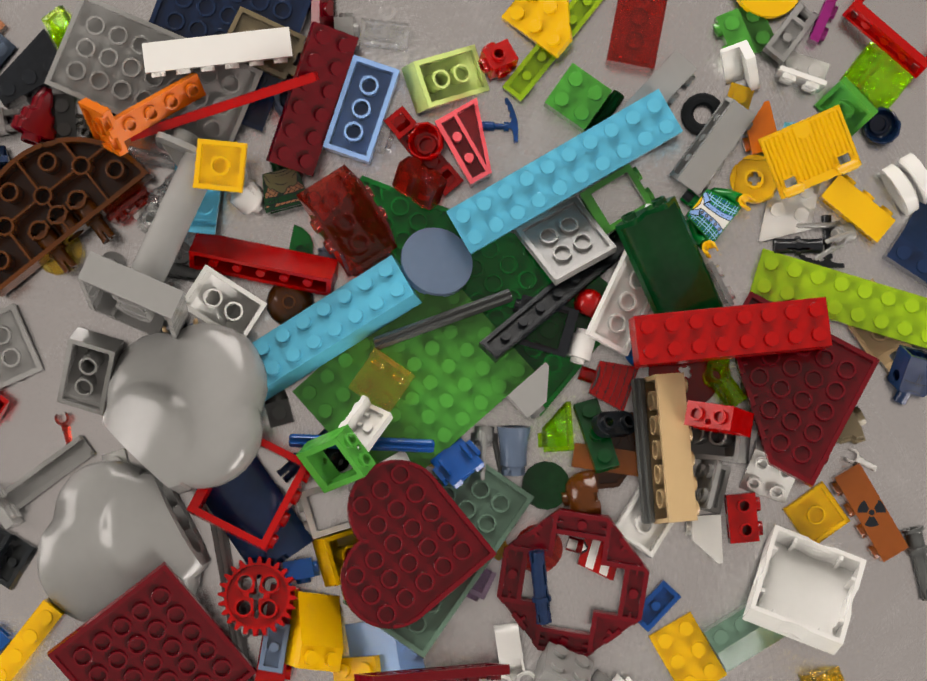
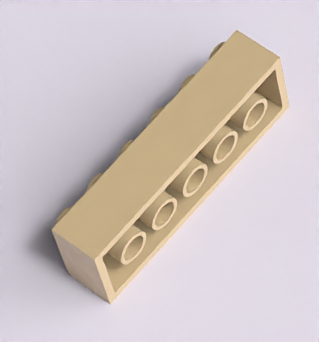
M684 372L655 374L645 377L643 379L645 380L655 508L654 524L698 520L697 515H699L700 507L695 497L697 479L693 475L695 456L691 451L690 443L693 439L691 427L684 425L688 381L684 378Z

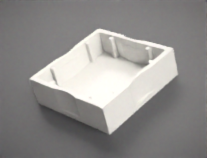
M775 525L767 536L742 619L835 655L844 643L852 615V602L859 590L867 560L835 547L821 545L807 536Z

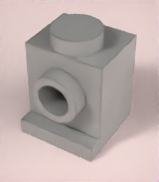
M340 13L339 17H334V29L359 38V23H354L353 13ZM359 40L355 49H360Z

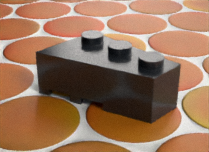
M43 29L0 75V100L6 108L11 109L27 100V97H32L43 86L50 87L44 84L58 48L47 30Z

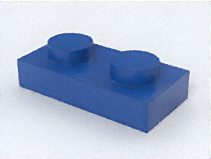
M662 580L645 598L642 620L638 623L649 632L681 596Z

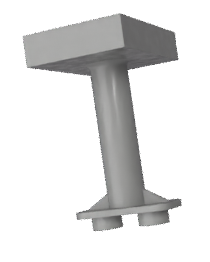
M179 127L172 128L170 135L164 132H157L155 137L156 145L168 153L176 164L177 169L131 267H126L90 251L77 278L91 310L147 334L163 332L162 327L166 326L172 338L177 339L180 331L189 325L190 317L184 291L164 282L208 190L193 188L198 137ZM246 169L244 184H246L248 180V171Z

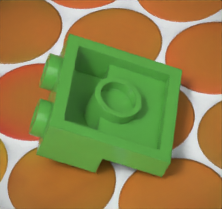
M736 8L717 16L714 19L715 24L712 25L717 38L721 37L725 45L722 46V49L747 40L755 55L763 52V48L774 35L767 19L754 15L751 12H746L743 8Z

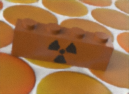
M854 463L831 477L833 480L831 487L837 496L842 495L846 502L843 505L845 511L850 518L854 516L858 525L855 527L862 539L867 538L870 543L868 550L875 560L878 558L879 561L885 562L909 548L860 463Z

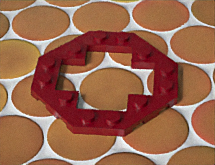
M559 508L504 547L497 597L505 604L521 629L527 633L537 650L544 651L550 641L556 645H562L574 653L588 657L596 649L622 634L625 629L642 620L650 570L609 515L583 513L572 509ZM556 534L604 541L601 565L625 569L618 613L594 609L590 632L537 624L535 603H532L530 598L522 597L529 551L543 549L545 556L552 557Z

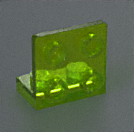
M872 42L868 44L843 75L876 108H890L913 79V76Z

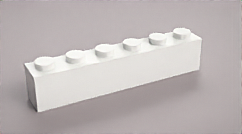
M289 27L142 43L145 73L151 74L152 78L165 77L166 72L176 71V75L190 74V69L200 68V72L215 71V66L225 65V69L240 68L239 63L248 62L249 67L264 65L265 60H273L274 64L287 63L288 58L293 57Z

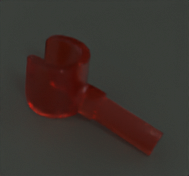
M65 412L66 421L60 423L59 415L56 414L55 422L61 426L67 445L71 442L69 433L71 417Z

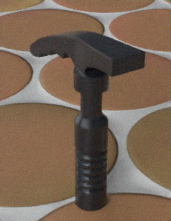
M822 215V223L831 222V215ZM822 228V240L825 250L831 247L832 242L825 243V240L831 237L832 228ZM831 253L823 257V261L812 260V258L805 257V255L799 256L801 260L823 267L845 268L844 263H835L830 260L833 259V254Z

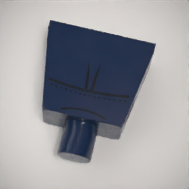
M899 345L888 375V381L897 389L893 396L896 402L905 405L911 394L920 397L927 395V352Z

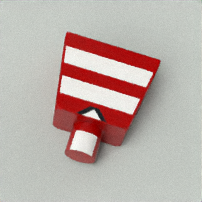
M569 536L565 550L579 554L577 564L609 580H614L617 567L601 565L604 541L586 538L582 540Z

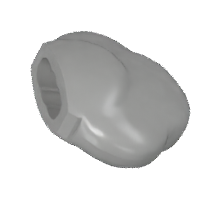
M197 323L189 325L180 331L177 339L172 338L171 333L168 332L145 335L130 344L121 353L115 364L108 385L107 408L104 412L102 423L144 467L169 489L182 494L192 489L221 486L244 472L254 460L261 446L263 435L261 412L268 393L267 373L264 362L254 344L246 336L232 328L219 324Z
M116 460L100 461L86 465L66 481L58 494L53 520L41 536L37 551L38 577L47 596L53 604L68 616L82 622H87L164 562L167 563L196 597L201 573L210 561L199 533L177 492L165 486L149 470L147 471L136 465Z

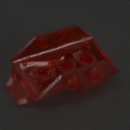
M346 165L341 166L296 195L312 219L310 221L311 227L317 234L321 233L325 240L323 242L324 247L329 254L333 253L349 278L351 276L357 277L383 261L397 247L389 223L386 220L388 218L387 213L382 206L378 207L373 200L375 195L368 185L364 186L363 182Z

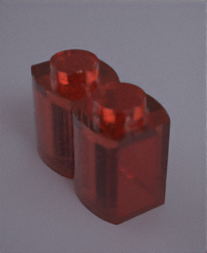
M408 156L399 162L392 185L401 194L411 197L419 206L431 210L440 203L447 181L438 171L428 169L420 159Z

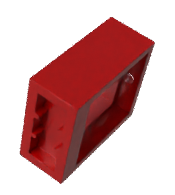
M688 400L684 425L707 432L750 438L754 413L735 406Z

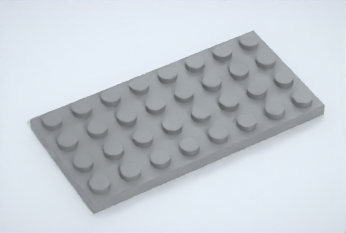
M79 0L44 84L79 99L88 98L104 107H108L112 113L119 114L188 75H176V71L166 72L165 77L152 78L151 74H146L142 43L184 39L185 37L100 0ZM239 63L240 68L225 69V65L215 66V71L200 72V68L190 69L191 73L198 74L206 95L163 120L255 91L263 71L255 67H249L246 63ZM249 104L178 127L193 133L200 139L234 142ZM172 129L163 132L170 135Z

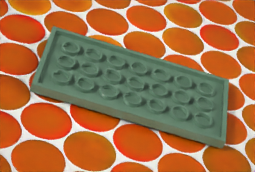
M487 464L484 480L480 479V471H475L457 489L453 488L449 482L444 486L432 473L496 553L534 499V496ZM492 559L418 621L402 628L380 629L424 659Z

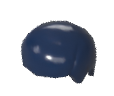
M878 107L876 109L879 112L862 128L865 136L871 142L884 145L893 142L899 136L901 121L889 108Z

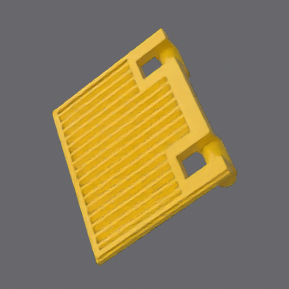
M839 104L758 139L781 199L793 197L814 185L840 174H846L862 165ZM848 153L851 161L840 165L838 157ZM795 177L797 184L786 188L784 180Z

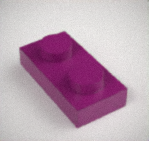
M837 0L824 1L819 16L806 41L807 43L816 46L819 40L824 41L829 28L825 27L828 19L833 20L838 10V6L835 5Z

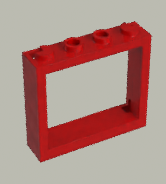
M855 0L842 16L914 78H917L927 68V55L924 57L863 4L864 0Z
M262 438L260 447L300 466L262 540L202 510L212 488L197 489L186 510L190 514L267 553L268 549H273L275 543H277L279 536L276 534L280 526H286L291 516L288 511L292 504L297 505L302 495V492L299 490L303 483L307 484L311 475L295 454Z

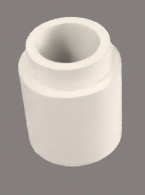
M577 327L572 335L567 356L571 357L570 362L584 365V362H590L596 340L585 335L587 329Z

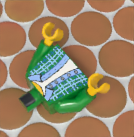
M715 187L710 190L706 189L700 197L688 188L680 198L684 204L691 208L684 218L697 247L704 252L707 258H711L708 252L709 249L714 248L717 252L719 251L715 240L741 207L746 211H750L751 208L746 205V202L749 200L756 201L750 194H741L731 189Z

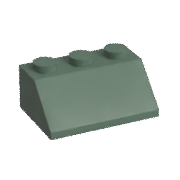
M747 603L701 630L726 672H729L785 637L743 620Z

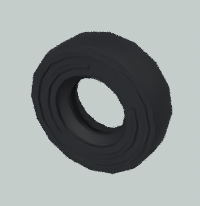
M697 93L689 97L681 110V120L685 129L691 134L698 136L705 124L698 123L694 119L693 113L695 108L702 105L707 106L713 115L721 103L720 100L708 93Z

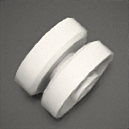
M910 152L898 160V167L890 164L880 170V177L888 194L903 214L907 216L918 210L919 201L925 205L927 204V170L914 154Z

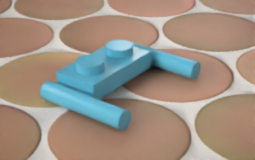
M207 190L188 232L216 234L221 191Z

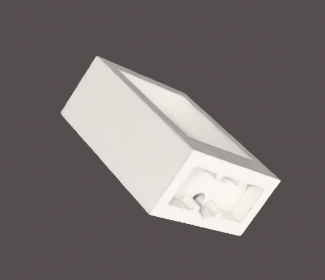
M355 481L347 484L349 493ZM319 486L303 491L297 503L300 513L304 512L307 521L303 522L304 527L312 535L313 539L350 528L349 522L324 530H317L307 496L323 492Z

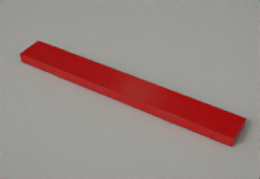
M313 71L157 122L130 139L132 142L157 134V132H163L316 82L320 79L318 73Z

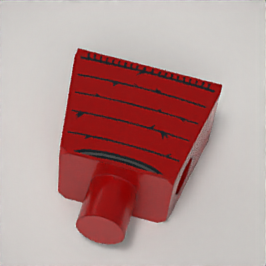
M599 361L596 370L582 365L578 379L591 384L588 394L619 411H624L631 392V380L636 377L639 368Z

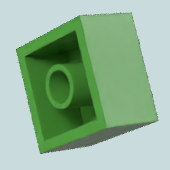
M572 63L545 101L544 107L583 133L611 95L612 90Z

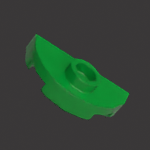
M294 224L289 250L313 254L314 244L310 235L302 227Z

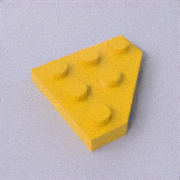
M515 0L502 15V19L556 59L561 56L573 41L570 27L569 0Z

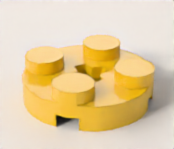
M748 155L742 158L743 160L733 167L730 174L732 189L741 194H750L756 200L755 202L753 200L747 201L750 204H759L772 199L777 191V187L765 157L762 155ZM754 173H758L761 181L753 186L752 182L748 181V179L753 177Z

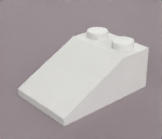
M206 264L185 295L187 308L190 313L206 323H214L232 328L246 337L267 306L266 302Z

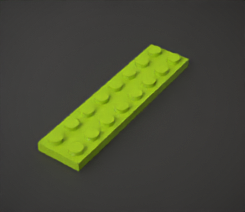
M763 248L751 285V292L770 302L826 297L829 320L927 349L926 297L784 254L774 253V251Z

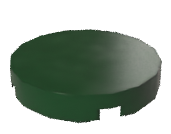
M547 461L535 463L523 476L522 489L534 496L530 504L536 508L545 510L556 508L563 503L561 493L565 492V485L569 477L564 469L556 463Z

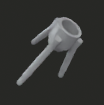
M838 220L826 223L796 224L797 228H833L830 234L831 237L826 239L825 243L834 242L836 244L814 257L816 261L838 248L845 247L846 243L854 241L856 238V229L850 222L842 224Z
M475 426V433H471V441L474 445L477 441V446H481V460L484 462L485 467L480 470V479L484 480L486 446H491V442L498 472L501 474L502 466H500L498 433H494V427Z

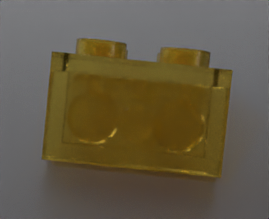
M374 347L369 354L370 357L350 383L349 389L361 397L363 395L367 396L371 404L391 412L416 375Z

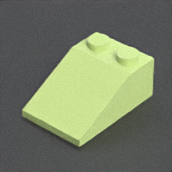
M475 44L417 60L401 68L416 114L490 90L485 74L479 67V56Z

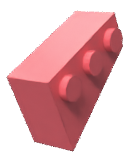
M477 98L434 121L435 126L440 130L445 144L470 187L492 176Z

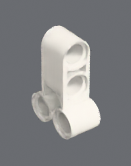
M518 623L494 625L499 663L510 664V674L501 675V678L508 681H520L523 675H530L534 681L535 674L530 670H525Z

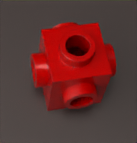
M505 39L496 44L491 42L484 46L478 63L481 71L484 74L487 73L489 79L492 80L496 77L503 78L510 74L511 70L516 69L519 58L508 39Z

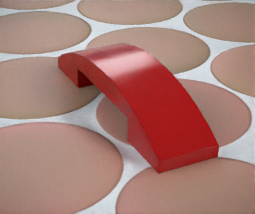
M403 106L384 120L399 142L444 196L464 181L441 153L436 158L425 161L412 156L408 149V134L413 131L417 123Z

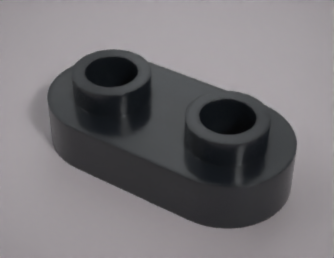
M627 411L601 412L594 416L591 422L594 433L601 438L627 437L635 431L634 416Z

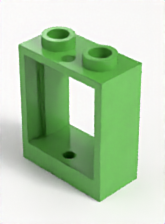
M630 164L579 194V198L587 211L607 235L616 230L615 226L622 219L610 225L594 200L593 193L627 174L645 203L635 209V212L643 209L646 204H652L651 201L655 199L651 190L648 187L644 188L640 182L643 178L636 167L632 168Z
M348 424L307 441L296 454L324 493L364 478L376 464ZM336 445L353 469L340 474L323 450Z

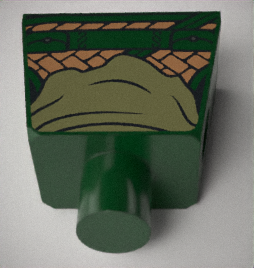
M270 162L272 172L262 174L266 214L271 215L312 204L299 172Z

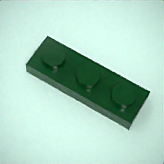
M594 398L574 404L573 409L595 473L598 474L619 468L620 464L611 438L597 436L591 426L593 417L602 412L598 399Z

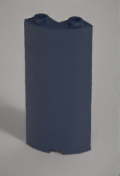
M255 456L248 468L238 477L226 484L213 487L205 503L214 516L262 540L284 496L257 456ZM292 508L288 511L291 516L286 526H280L276 534L279 536L277 543H275L273 549L269 548L267 553L225 532L246 564H248V557H252L254 562L257 563L258 557L261 556L263 563H266L267 559L271 558L272 566H274L277 562L282 563L314 541Z

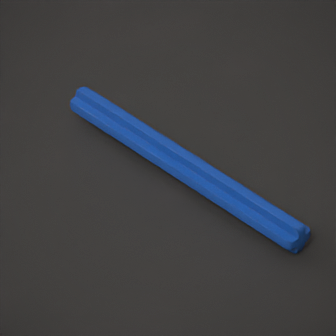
M290 434L289 446L303 447L307 441L321 435ZM379 437L370 450L432 453L434 452L435 442L432 439ZM334 445L328 449H338V447Z

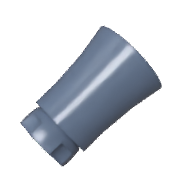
M497 426L500 466H502L501 474L503 476L525 475L530 426Z

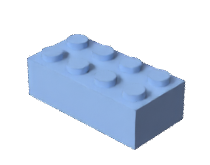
M353 55L323 144L324 150L370 165L400 77L399 69Z

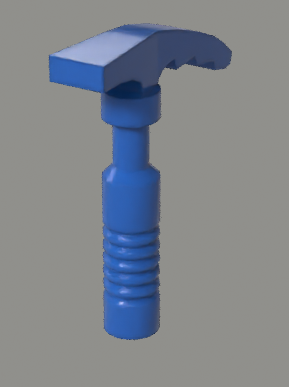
M505 98V105H507L510 112L511 122L499 124L483 121V131H494L495 129L511 130L514 143H518L516 114L509 99Z

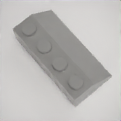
M546 362L506 396L525 419L529 417L535 419L546 409L543 406L547 402L549 365Z

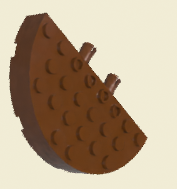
M86 137L56 138V140L36 144L15 156L0 170V296L4 297L52 258L58 263L65 275L72 272L70 268L75 269L78 265L66 252V247L89 228L93 229L103 244L110 241L107 236L113 239L116 234L103 220L104 216L154 176L144 165L128 153L120 157L105 149L102 145L104 141Z

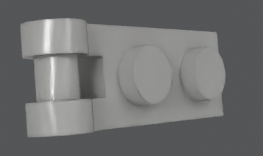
M801 0L795 5L762 50L780 65L785 62L819 16L815 11L811 12L805 7L806 4ZM800 15L805 19V21H802L797 16Z

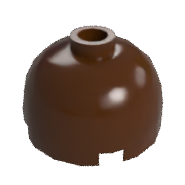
M276 285L268 292L266 300L269 315L279 325L315 303L314 296L310 292Z
M582 471L568 479L565 485V492L561 493L564 507L568 506L569 509L583 513L601 514V504L597 496L598 488L593 471Z

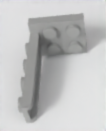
M82 435L69 442L4 490L0 485V522L5 529L15 528L22 524L24 520L21 517L20 509L95 455Z

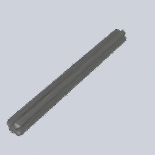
M506 289L373 338L375 347L382 349L512 302L513 297L510 290Z
M634 378L631 380L641 520L643 524H651L655 522L645 380L643 378Z

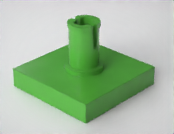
M846 76L814 105L822 112L839 104L851 136L879 112L867 99V93L864 92L862 94L863 89L860 87L856 88Z

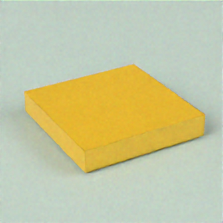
M198 138L193 188L243 193L248 144Z
M823 481L782 509L799 534L807 536L817 543L822 542L850 522V519Z

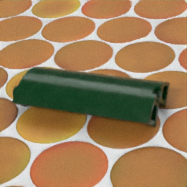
M665 196L657 197L651 201L652 205L637 212H628L621 217L622 221L615 226L616 231L654 314L724 307L675 196L665 198Z

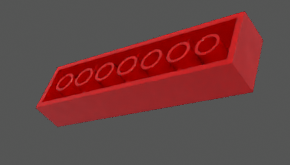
M826 297L638 315L628 320L634 368L826 349L832 346Z

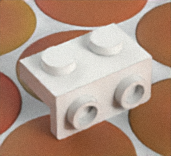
M363 395L354 404L352 411L340 423L338 428L348 424L369 452L389 425L393 416L390 412L371 404L369 398Z

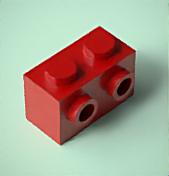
M755 492L725 494L724 506L728 543L760 541L759 536L763 535L762 521H758L757 511H761L760 498L755 497Z

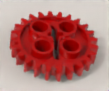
M259 556L257 563H255L252 557H248L247 565L239 560L240 568L237 569L231 566L233 574H224L228 582L219 584L225 588L224 592L217 594L224 598V601L219 602L218 605L226 607L221 614L223 616L230 615L227 623L232 624L236 622L234 627L236 631L243 626V634L245 635L251 629L255 637L258 636L259 630L262 631L264 636H267L268 628L276 633L277 624L285 627V623L282 620L284 617L292 619L288 611L296 610V607L291 605V601L298 600V597L292 595L291 592L296 591L297 587L289 585L295 579L293 577H285L289 572L287 568L279 571L281 563L277 562L272 566L271 558H268L266 563H263V558ZM260 574L259 592L263 594V598L258 600L259 617L255 618L257 601L252 596L258 592L257 576ZM245 577L252 579V586L248 590L241 588V581ZM270 578L276 579V588L272 591H267L265 588L266 581ZM249 602L251 606L249 613L242 615L239 612L241 603ZM268 603H273L275 605V612L270 616H266L263 611L264 606Z

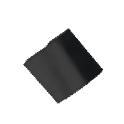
M0 526V584L13 590L38 548Z

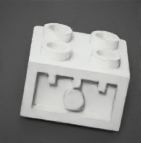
M792 51L782 65L778 63L774 77L779 78L778 82L792 86L794 83L802 86L801 90L815 94L816 91L820 92L826 86L828 81L825 80L830 64Z
M757 434L754 441L753 454L741 479L740 488L785 503L795 479L768 465L759 434Z

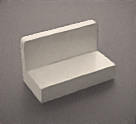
M747 40L720 50L726 84L745 78L751 91L760 88L756 57Z

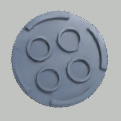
M441 228L421 229L407 239L401 250V271L409 284L424 295L451 296L459 292L471 276L473 268L472 256L463 240L448 230Z

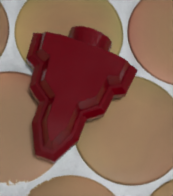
M45 86L41 87L33 95L31 104L24 106L20 115L14 116L10 126L17 132L22 133L21 141L30 145H36L41 143V141L56 140L57 131L54 129L55 117L51 112L54 103L52 89Z

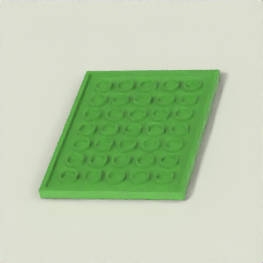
M462 289L448 297L424 295L415 290L422 301L421 304L320 366L292 392L328 432L338 429L340 423L352 411L354 404L363 395L367 396L371 404L390 412L393 416V419L380 437L434 440L435 447L432 453L406 452L411 462L419 464L424 468L428 467L431 464L430 460L455 443L535 372L515 348L495 363L478 346L480 341L496 329L483 312L382 349L375 347L373 338L473 302ZM370 450L368 453L377 464L399 451Z

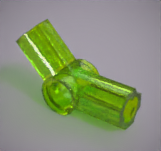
M730 359L707 361V368L703 373V381L708 387L714 389L724 405L736 407L747 399L731 376L729 368ZM713 370L720 373L721 379L714 377Z

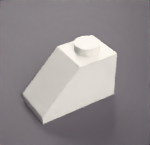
M721 514L697 515L698 520L686 521V535H690V539L716 563L723 564Z

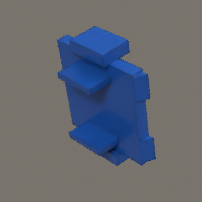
M461 437L449 448L444 449L430 460L431 464L435 467L432 471L444 486L449 482L456 489L464 484L463 481L472 473L478 472L485 467L484 462L480 459V450L471 440L465 443Z

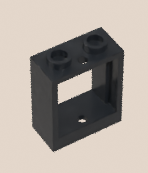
M523 294L522 299L517 298L513 312L516 313L534 297ZM563 306L557 311L567 315L558 349L528 340H523L518 345L566 358L579 310Z

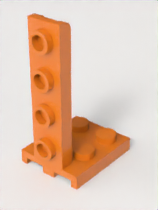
M190 73L113 116L108 107H104L88 98L78 101V104L93 138L104 141L102 145L105 149L121 157L129 152L124 141L202 98L206 93L198 74Z

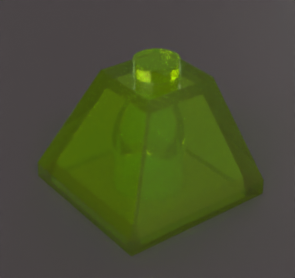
M571 401L564 402L544 424L542 433H537L538 448L543 447V452L574 450Z

